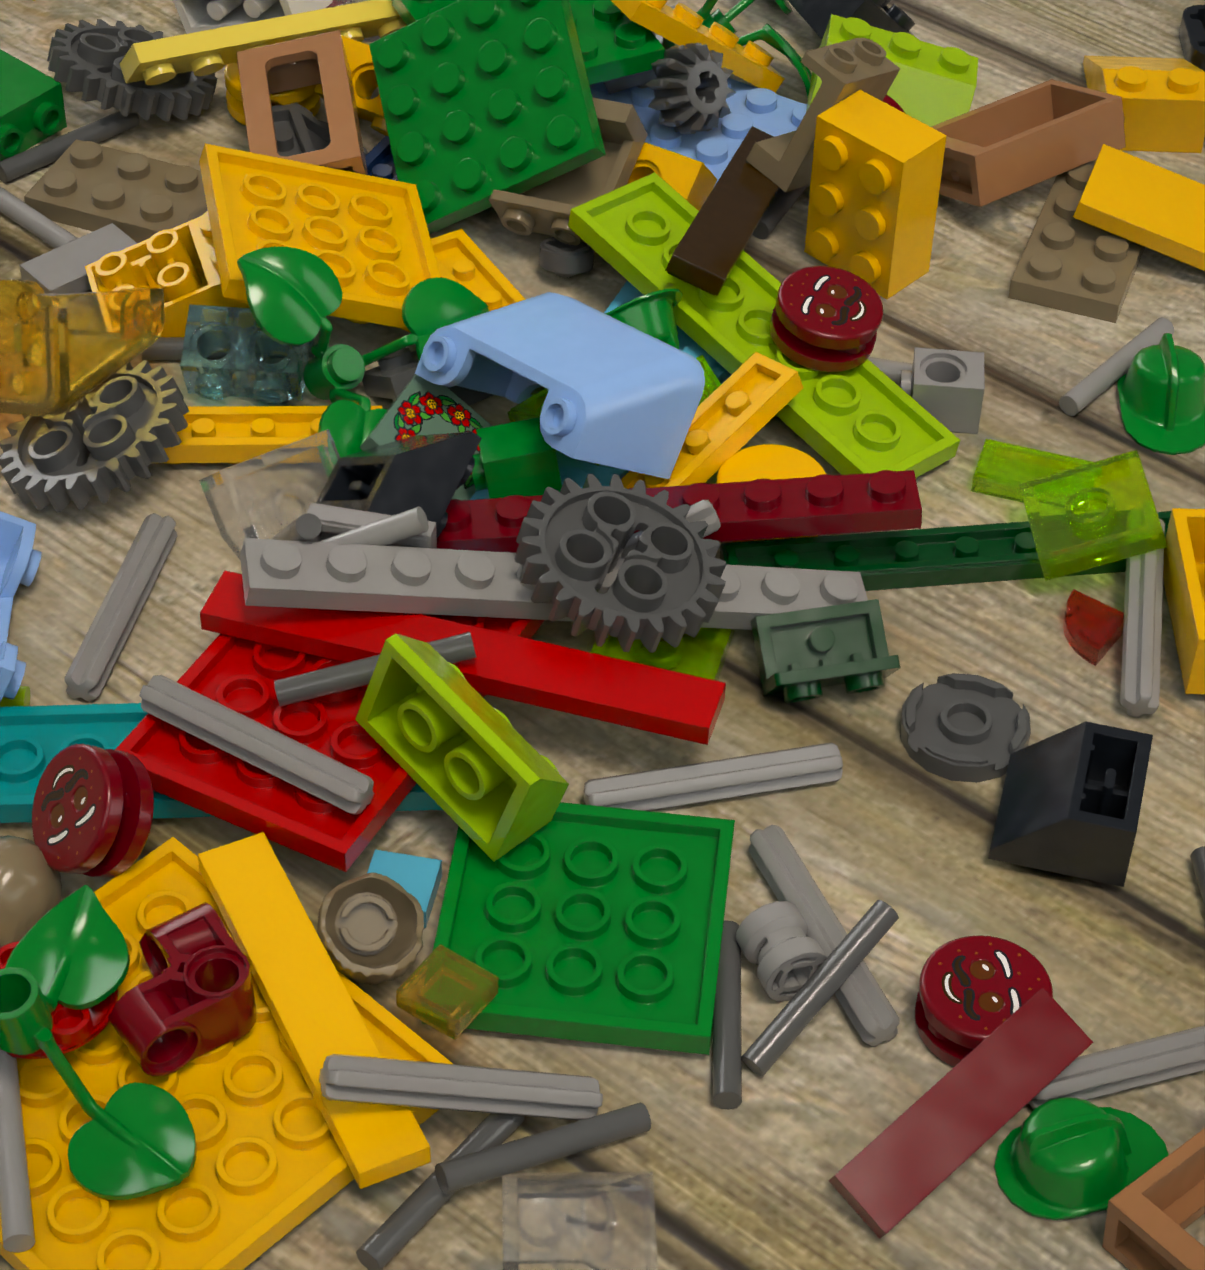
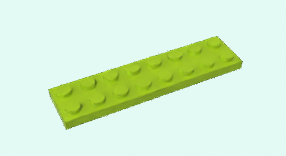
M655 172L571 209L568 227L643 295L664 289H679L683 293L681 301L673 308L676 325L731 375L755 352L798 371L803 389L776 416L841 475L876 473L883 470H914L915 477L917 478L955 457L961 440L870 360L867 359L863 364L851 370L822 372L803 367L786 357L777 348L770 334V320L781 282L745 251L742 252L718 296L709 294L668 274L665 270L671 256L699 211Z

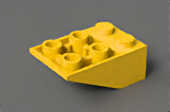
M208 211L202 216L172 229L159 231L149 239L121 251L108 253L98 261L85 266L101 325L107 339L236 336L258 326L248 304L223 297Z

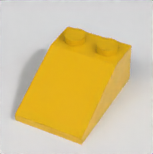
M1084 55L1083 67L1087 88L1122 97L1126 147L1120 149V151L1202 152L1205 137V71L1183 58Z

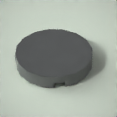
M952 673L938 676L936 684L928 685L923 689V682L912 689L902 705L900 740L909 757L927 772L951 781L978 783L1000 778L1007 773L1011 753L1029 745L1031 734L1030 714L1024 704L1021 709L1019 704L1012 700L1013 692L999 682L979 675Z

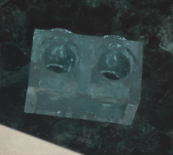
M189 304L180 363L188 394H197L209 400H223L228 396L249 397L268 404H279L286 400L303 401L305 388L303 372L308 362L311 341L299 346L282 345L272 340L258 326L250 308ZM217 352L228 353L218 360L206 359L211 354ZM273 356L285 357L282 361L275 364L264 363L266 359Z

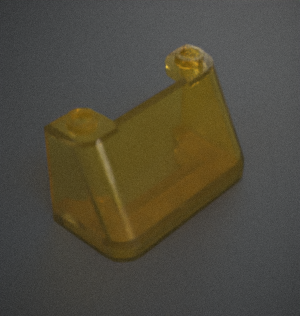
M0 279V413L36 417L64 413L160 338L165 324L164 288L138 287L116 291L45 294L43 288L37 282L24 279Z

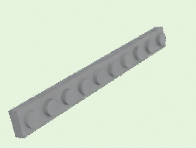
M244 538L240 553L246 606L549 620L548 618L553 607L552 602L533 603L531 601L536 585L520 582L519 578L524 565L515 562L516 553ZM619 559L613 571L606 574L603 585L598 593L604 594L608 591L625 559ZM726 565L721 579L726 581L719 602L709 623L703 622L701 627L752 630L750 621L755 616L867 601L868 598L860 572ZM565 617V618L560 619V620H557V621H573V620L570 619L569 617Z

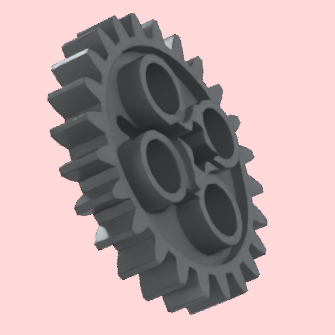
M97 19L96 26L84 20H79L78 27L69 23L65 24L64 30L57 29L55 37H52L47 61H49L48 71L55 72V81L67 83L66 91L83 92L81 100L84 102L98 100L101 102V109L103 110L114 107L120 110L121 114L126 117L130 113H139L144 120H149L151 114H156L166 122L170 120L171 114L182 120H187L188 113L200 116L202 109L208 110L218 79L215 77V73L195 76L193 71L176 74L173 79L158 85H146L144 80L126 84L120 62L134 43L163 38V32L156 31L151 33L139 24L136 27H127L122 21L118 20L116 26H110L102 19Z
M124 359L115 370H111L107 361L102 362L97 372L89 375L82 368L77 374L76 381L69 384L61 378L57 380L58 390L53 394L46 392L36 394L40 404L36 407H22L19 410L25 419L24 421L8 424L7 429L11 437L0 441V447L4 452L0 455L1 473L13 493H17L23 504L32 501L36 509L40 511L51 503L56 512H62L71 501H74L78 510H83L88 504L90 497L98 496L102 503H106L110 496V490L118 487L126 493L131 491L130 479L135 476L148 479L152 476L148 469L151 463H164L169 460L164 448L177 446L182 442L177 432L188 427V423L183 415L189 412V409L173 376H167L162 366L152 369L148 361L143 360L133 368L129 359Z
M588 474L583 488L570 478L564 479L560 492L547 487L541 502L533 500L527 516L523 519L516 539L519 547L514 558L515 562L524 565L519 578L520 582L536 585L531 601L533 603L552 602L553 607L548 618L553 622L569 617L574 621L571 627V635L575 637L587 628L595 631L596 646L599 647L606 643L609 636L617 637L623 652L628 653L634 639H640L644 647L651 653L656 651L661 637L675 648L679 646L684 633L692 637L697 636L702 623H709L725 587L726 581L721 579V576L726 567V561L715 558L720 547L719 541L702 539L708 526L706 521L689 523L686 520L690 510L688 504L671 508L666 504L669 496L668 491L663 490L654 497L646 494V486L643 480H638L631 490L624 488L622 480L616 474H613L609 486H602L593 474ZM637 530L643 531L635 550L633 549L628 553L623 564L620 566L611 587L604 594L598 593L603 585L606 574L612 572L616 567L633 533Z

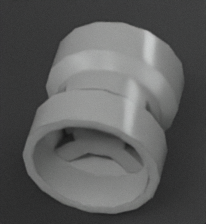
M775 901L761 906L751 912L741 922L736 932L738 945L749 962L759 965L757 977L768 996L776 1001H790L827 958L818 941L806 937L808 925L796 905L788 901Z

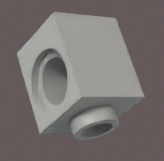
M915 347L912 371L901 370L899 387L951 432L978 434L985 390L984 352Z

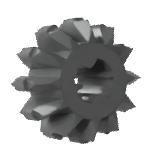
M689 43L685 46L670 47L665 50L664 59H658V61L651 64L656 79H652L645 85L654 90L655 98L648 107L660 110L659 124L673 127L674 131L680 132V134H695L696 131H710L712 128L718 127L719 118H723L731 113L726 98H729L736 92L728 87L727 79L733 73V70L722 67L723 53L715 52L714 50L709 51L708 46L701 43Z

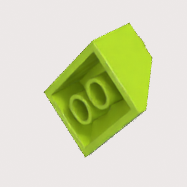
M831 14L820 47L855 38H867L879 44L886 51L885 57L900 68L887 95L894 99L907 115L931 127L970 111L977 84V57L968 55L965 51L956 47L944 48L920 41L909 33H894L870 26L859 18H843ZM812 72L806 112L822 84L821 78L814 72Z
M396 633L385 640L355 720L495 862L551 822L569 783L559 774L555 765L547 757L540 755L512 727L505 714L493 708L466 681L459 668L447 662L429 643Z

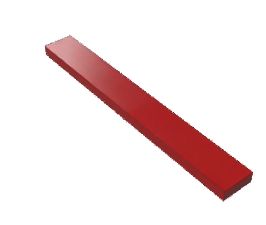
M224 570L200 611L202 630L346 663L379 655L385 640L395 633L423 642H431L470 632L477 658L454 663V665L459 668L466 681L478 693L708 745L725 700V682L422 614L246 606L242 574Z

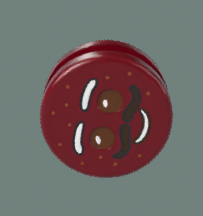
M829 266L802 268L788 275L779 287L776 304L770 320V334L777 348L790 360L803 367L822 372L851 370L863 364L870 357L874 349L877 330L883 319V304L878 293L868 282L849 271Z
M86 744L68 746L55 755L40 778L32 808L34 843L42 851L47 865L58 872L84 874L97 878L116 877L130 868L146 844L153 820L154 794L147 769L133 754L113 749L104 750L103 748Z
M983 935L966 936L949 941L937 948L929 956L922 968L914 1011L917 1032L925 1046L937 1058L955 1067L1042 987L1053 997L1050 977L1044 966L1034 955L1011 941Z

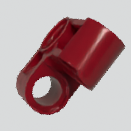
M206 902L146 930L139 944L146 964L154 978L127 991L116 1002L112 1012L108 1015V1019L144 1073L150 1076H165L176 1072L189 1061L215 1048L242 1038L250 1032L256 1023L257 1011L250 964L247 957L229 936L222 920L210 904Z

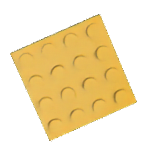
M205 143L199 165L224 298L235 299L238 302L248 304L244 279L237 265V260L249 252L268 247L297 248L322 259L338 278L342 289V302L328 316L345 318L358 324L374 323L397 327L410 332L402 318V305L406 295L411 288L421 281L429 278H441L416 184Z

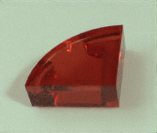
M1074 589L1068 598L1064 615L1063 628L1065 637L1078 655L1096 666L1123 635L1124 613Z

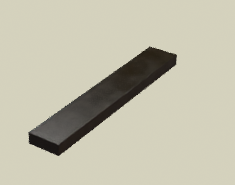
M753 126L750 128L673 252L665 270L668 274L709 294L718 296L779 189L776 184L746 161L755 142L774 136Z

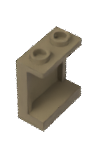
M855 38L806 51L801 63L821 78L822 84L796 131L755 142L746 161L784 192L810 185L817 115L858 90H862L883 101L900 68L885 57L886 51L879 44L867 38Z
M593 98L606 155L521 194L493 190L489 201L501 219L502 225L520 235H530L532 232L553 236L558 241L568 245H579L580 242L586 243L568 227L570 211L574 207L627 185L648 135L632 104Z

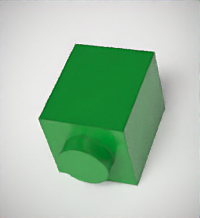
M540 417L476 429L477 435L482 438L479 443L480 453L473 455L475 465L472 475L476 491L488 489L490 499L504 498L511 495H543L547 487L560 492L562 483L556 450L544 441L540 431Z

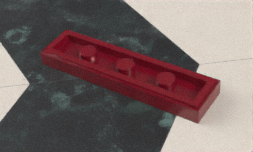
M1042 987L837 1172L829 1182L879 1239L882 1238L1081 1055L1093 1041Z

